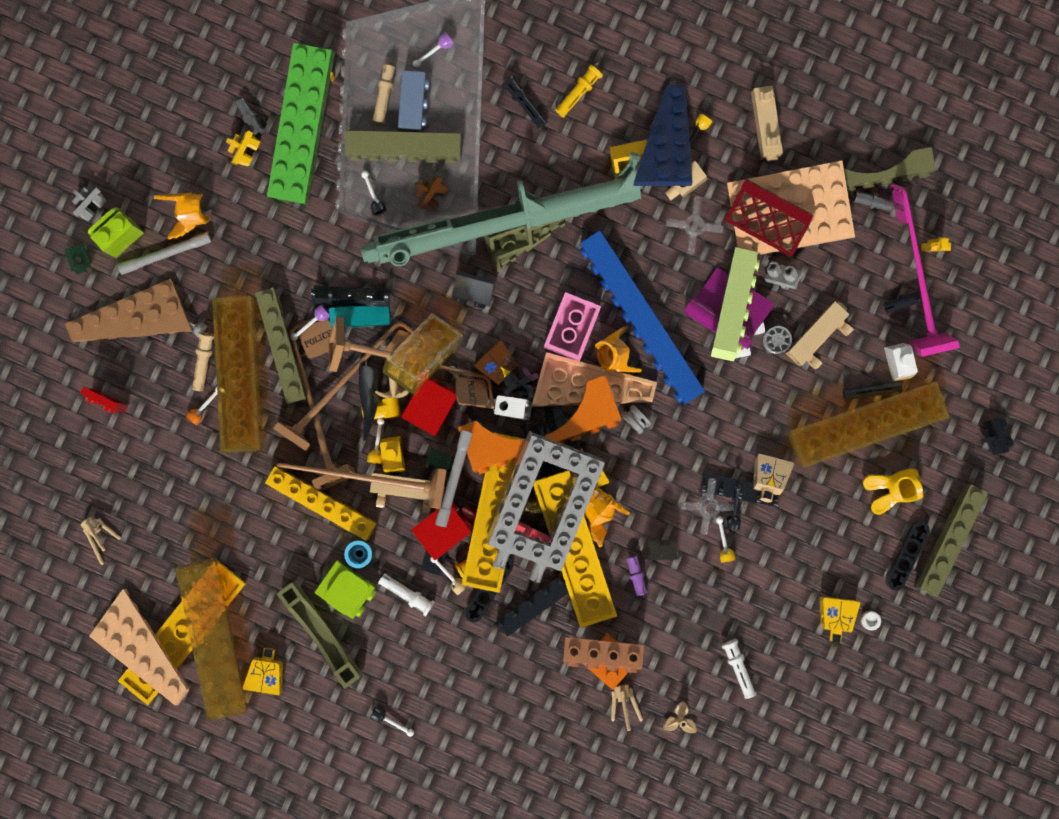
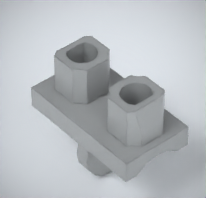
M85 187L80 192L76 189L72 191L76 195L72 200L75 205L80 200L83 201L74 210L73 214L77 217L79 215L86 221H89L95 214L87 207L91 201L99 208L107 201L100 193L101 190L97 187L87 197H84L88 192Z
M772 261L767 267L768 273L764 279L766 282L781 285L782 289H796L799 280L804 276V272L795 269L793 266H782L778 262Z

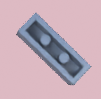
M402 70L398 121L399 132L422 133V129L426 128L427 116H424V109L428 108V97H425V90H429L430 80L426 78L425 72Z

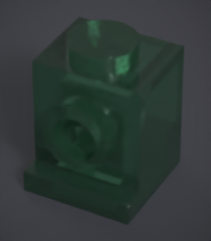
M84 244L64 249L71 272L75 271L76 275L88 272L87 268L91 265ZM75 257H79L81 259L80 264L74 263Z
M431 448L425 467L430 468V465H434L433 469H444L451 472L454 456Z

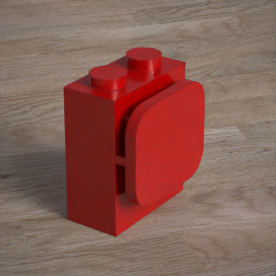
M429 376L428 379L423 377L401 418L436 437L450 414L457 397L454 389L447 385L445 388L439 386L440 381Z
M452 502L447 527L435 525L439 509H437L411 529L434 561L472 532L470 529L472 524L466 517L462 518L459 515L461 510L455 502Z

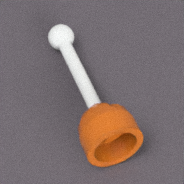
M220 385L216 386L215 392L199 409H192L185 416L197 426L202 420L201 412L218 393L223 391V387Z

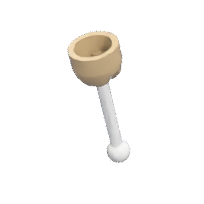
M432 557L430 558L431 562L436 563L451 579V588L456 595H459L467 587L461 585L462 579H455L438 559L434 561Z

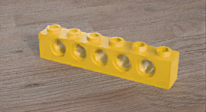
M274 466L265 482L270 487L365 541L370 538L377 525V522L280 467Z

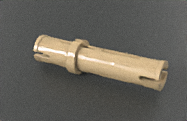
M383 65L381 80L378 82L379 91L372 122L378 124L385 123L391 89H393L394 66Z

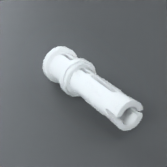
M384 573L378 583L409 602L408 605L411 608L415 607L423 612L424 616L429 613L435 601H429L421 596L420 592H413L386 573Z
M733 639L723 643L721 646L725 649L728 656V664L733 666L744 698L748 699L754 697L756 692L743 663L745 657L740 653L737 645L738 640Z

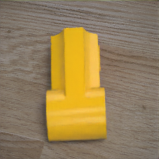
M392 397L378 402L374 419H388L401 416L399 399Z

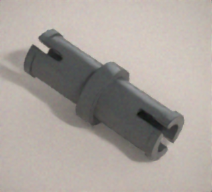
M246 98L239 99L235 104L243 115V121L249 125L254 136L263 134L265 129L259 122L257 113L252 110Z
M856 190L853 197V202L867 205L871 209L875 207L890 212L894 204V200L879 197L875 193L871 195Z

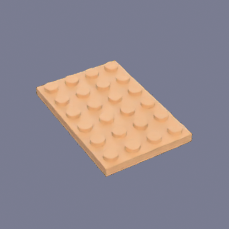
M842 161L748 179L815 215L813 222L810 224L797 248L855 238ZM745 180L727 183L731 207ZM744 192L741 198L743 206L753 204L751 195ZM757 204L760 216L770 213L768 204ZM754 206L744 208L747 219L757 217ZM734 211L732 214L733 221H744L742 211ZM783 212L774 214L777 225L787 222L786 215ZM771 215L761 218L764 229L774 226ZM758 219L748 221L751 231L761 230ZM799 221L792 222L793 233L801 232L805 224ZM788 224L778 227L780 238L791 235ZM734 226L738 248L758 252V255L779 251ZM775 228L764 231L766 239L770 241L778 239ZM792 237L781 240L784 249H792L794 245Z

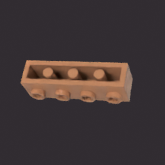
M565 637L563 662H567V666L571 667L587 664L586 668L598 669L599 665L606 666V670L618 671L619 667L626 668L625 672L637 673V670L642 669L644 645Z

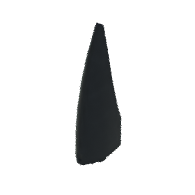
M368 360L359 366V393L363 410V441H366L376 415L380 396L375 391H381L382 369L369 366Z

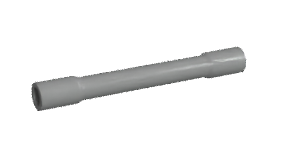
M205 232L145 256L118 264V269L121 275L186 250L212 242L210 234Z
M461 430L455 459L435 525L447 527L451 505L466 452L469 449L473 435L472 432Z

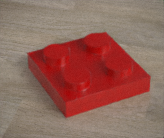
M83 387L80 392L81 395L85 396V401L102 405L101 408L110 413L125 412L128 405L94 388Z

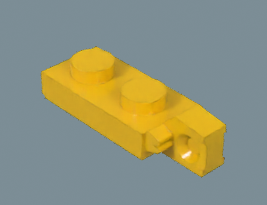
M947 237L928 240V243L921 244V251H951V242H949Z

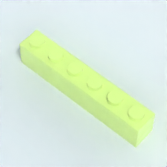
M735 247L711 353L712 357L734 361L735 356L740 355L742 344L739 343V339L744 337L746 329L742 325L743 321H747L749 310L746 309V306L751 304L753 293H750V288H754L757 278L753 274L754 271H758L760 260H757L758 252Z

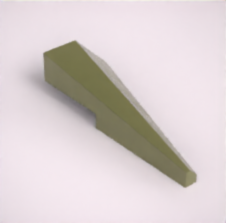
M572 217L545 223L541 226H533L528 230L523 225L484 236L485 245L495 270L499 272L502 270V266L510 261L514 262L517 260L516 257L519 254L534 248L551 236V232L556 228L565 226V222Z

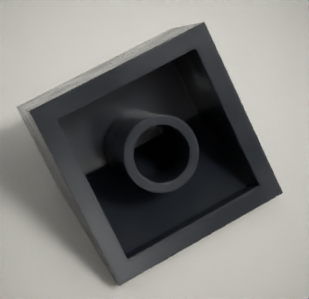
M457 271L452 297L456 299L455 302L467 304V302L474 303V307L485 309V307H490L495 281Z

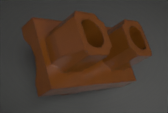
M434 176L429 185V180L424 179L422 184L415 183L414 186L418 188L415 195L419 198L421 197L417 207L433 212L436 211L439 202L432 199L434 193L436 192L440 196H444L449 189L441 182L442 178Z

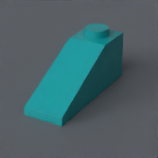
M358 306L329 308L331 328H333L336 316L344 317V329L390 325L389 307Z

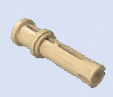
M198 332L200 338L198 348L195 350L197 362L192 389L204 391L209 357L213 354L211 350L212 342L216 335L208 332Z

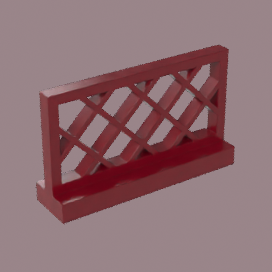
M745 179L724 221L792 257L807 229L813 222L815 215ZM744 192L751 195L753 204L743 206L741 198ZM757 204H768L770 213L760 216ZM754 206L757 217L747 219L744 208ZM741 210L744 221L735 222L730 218L734 211ZM783 212L786 215L787 222L777 225L774 214ZM771 215L774 226L764 229L761 218ZM758 219L761 230L753 232L749 229L748 221ZM799 221L805 224L801 232L793 233L792 222ZM788 224L791 235L780 238L778 227ZM775 228L778 239L772 241L766 239L764 231ZM792 237L794 245L791 251L783 248L781 240Z

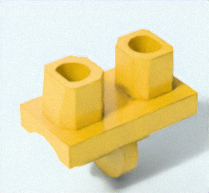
M245 132L240 143L238 141L241 136L235 134L233 140L227 138L226 143L230 144L228 152L233 154L235 148H237L231 163L247 167L250 165L253 157L244 153L246 147L256 151L261 142L252 136V132Z

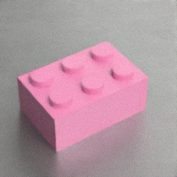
M565 292L544 348L580 361L601 306Z

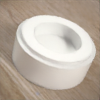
M866 611L861 616V624L868 630H876L881 624V617L877 612Z

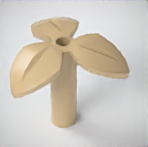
M388 367L390 390L386 393L375 391V393L384 398H401L409 393L408 389L403 391L400 385H397L396 367Z
M684 701L678 703L674 710L678 717H668L663 728L672 731L676 730L678 725H680L683 731L696 733L697 727L692 719H684L689 711L687 704Z

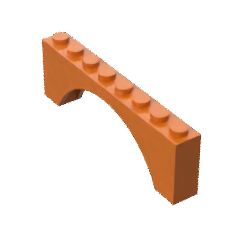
M606 375L587 381L584 398L576 413L562 427L543 437L563 444V441L569 439L571 442L577 441L582 438L581 435L589 433V435L599 433L600 428L606 426L608 429L618 426L621 417ZM477 421L458 427L460 434L461 430L473 433L467 455L473 472H478L479 475L489 472L490 467L496 465L497 468L506 466L510 460L515 459L517 462L525 440L509 439L488 431Z

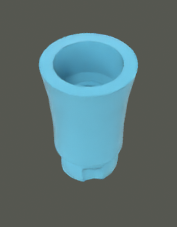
M353 541L345 549V560L354 568L365 567L371 560L372 549L370 545L363 541ZM358 550L363 551L362 557L357 555Z

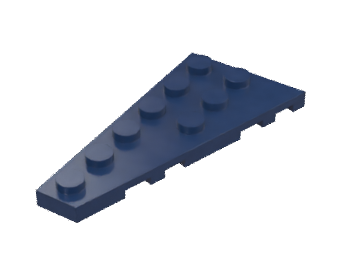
M666 85L633 186H692L685 85Z

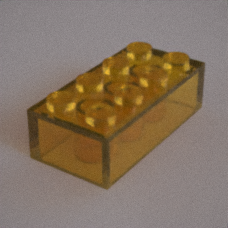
M431 313L386 359L383 373L414 395L459 347L463 334L434 313Z

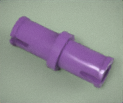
M638 555L626 558L631 574L629 578L633 581L636 596L644 595V593L647 594L648 591L643 578L645 575L641 571Z

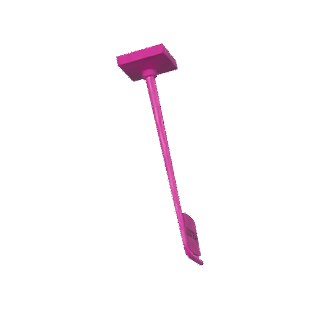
M891 183L890 186L894 187L892 194L896 218L902 223L909 224L928 330L926 333L927 337L911 340L909 345L921 357L960 348L959 340L946 332L938 334V331L935 330L907 192L904 187Z

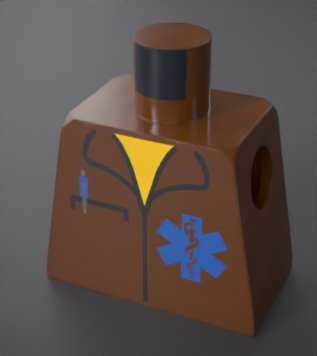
M500 340L474 367L500 385L508 374L513 373L518 368V365Z

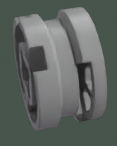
M782 326L770 328L763 336L765 349L773 354L786 351L792 343L790 332Z
M634 405L630 407L628 412L622 414V417L639 434L644 432L643 429L651 425L650 421Z

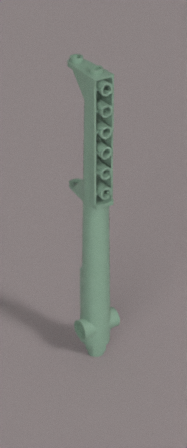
M629 153V163L615 180L540 198L525 191L522 181H517L520 203L453 219L446 217L399 230L391 229L384 234L373 236L374 242L363 244L364 246L360 247L364 262L368 261V263L380 260V264L391 261L395 266H403L408 263L410 256L523 225L528 230L533 226H541L545 223L560 221L564 218L596 212L599 209L631 203L641 199L640 189H643V186H633L638 171L637 165H640V157L638 153Z

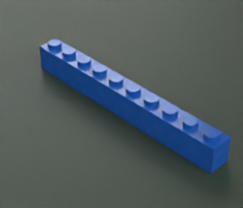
M601 231L581 242L580 253L584 259L588 258L591 262L590 268L595 275L599 274L602 281L600 283L605 291L609 290L612 294L610 298L616 307L620 306L623 311L621 313L626 323L630 322L633 326L631 330L637 339L640 338L644 343L642 348L646 354L652 355L654 359L652 361L653 365L665 375L663 380L668 387L672 386L675 393L673 395L678 403L682 402L685 405L705 392Z

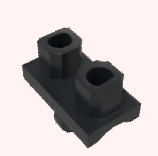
M526 367L519 370L516 376L514 373L508 374L503 379L507 386L504 394L507 397L518 392V396L523 399L529 400L533 398L535 388L531 385L534 380L539 378V375L537 373L531 375Z
M997 418L983 422L986 438L980 439L981 443L987 442L993 455L1009 452V448L1014 446L1013 439L1010 436L1005 437L1003 430L1008 429L1007 421Z

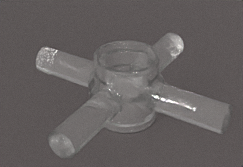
M694 197L692 216L688 217L686 221L666 219L665 224L668 227L684 228L685 232L689 235L687 250L689 255H695L697 236L703 231L723 233V226L705 224L703 219L699 217L702 200L700 197ZM690 222H697L699 229L692 230L689 226Z
M710 478L708 481L706 495L701 496L697 503H680V510H699L700 514L703 515L700 531L703 535L708 534L710 518L716 517L719 511H733L734 503H718L714 498L716 479Z

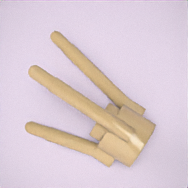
M91 516L84 520L81 526L97 559L103 565L104 561L93 540L94 538L102 551L106 550L97 536V533L101 530L100 526L118 540L121 537L108 527L101 518L96 520L94 516Z
M629 684L616 686L614 691L611 692V720H615L616 699H618V702H622L627 731H630L631 727L626 701H629V697L639 720L643 721V718L634 698L633 690L629 688Z

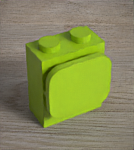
M118 207L108 211L88 230L90 238L99 248L115 258L144 234L141 228Z
M337 560L315 591V594L323 598L340 613L354 619L355 616H361L365 610L364 603L367 600L371 601L376 594V591H374L376 585L342 561Z

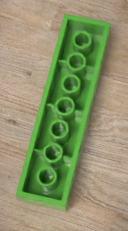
M293 43L267 197L309 205L335 56L332 50Z

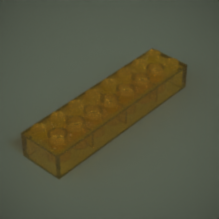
M252 296L212 298L221 453L264 451L255 298Z
M935 381L787 431V435L799 468H805L950 417L938 383Z
M217 558L179 565L175 570L207 720L211 721L247 713L248 703L245 690H243L244 684Z

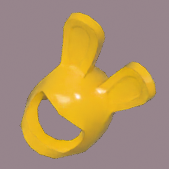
M917 469L901 470L891 476L871 474L863 479V486L867 490L889 489L890 493L877 498L871 504L872 512L877 515L885 513L898 502H913L924 497L923 485Z

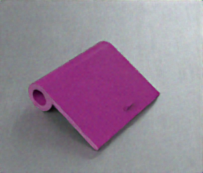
M716 268L701 292L689 302L684 311L686 315L714 333L717 331L729 277L727 273L719 268ZM750 289V293H753L751 304L746 306V309L749 310L748 319L743 321L742 325L746 327L744 337L739 339V343L742 344L741 350L744 348L748 349L754 340L752 337L775 305L752 289Z

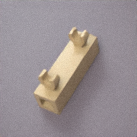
M773 86L754 88L751 96L761 160L766 159L767 162L776 161L783 154Z
M840 302L831 303L785 354L798 366H802L807 361L813 369H818L822 362L813 355L814 352L837 328L845 336L854 330L844 322L849 316V313L846 312L847 308Z
M372 473V476L393 479H401L425 483V481H429L408 477ZM371 482L370 492L378 493L376 507H385L387 494L423 499L422 513L430 514L431 507H429L428 493H424L423 490ZM444 487V489H443V496H442V498H444L445 487Z

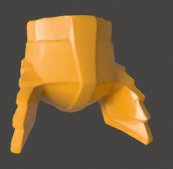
M190 192L154 195V199L176 201L174 214L178 222H176L167 236L168 239L183 236L186 232L188 233L191 229H194L196 225L209 222L210 216L201 213L200 200L203 194H192Z
M627 325L595 344V347H597V359L603 371H642L640 368L627 365L630 350L619 339L629 328Z
M597 487L593 491L584 515L588 519L587 524L590 535L597 542L598 546L602 547L607 533L603 523L613 519L615 509L627 515L630 512L610 494Z

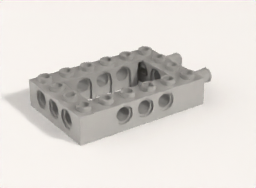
M529 431L486 538L489 546L499 549L493 566L504 570L510 554L534 561L535 565L529 579L532 581L536 580L538 583L541 582L546 567L561 571L605 462L597 456ZM543 461L576 473L572 478L573 483L568 495H565V503L561 513L557 515L558 520L555 528L550 532L551 544L541 541L538 537L535 539L524 535L521 531H515Z

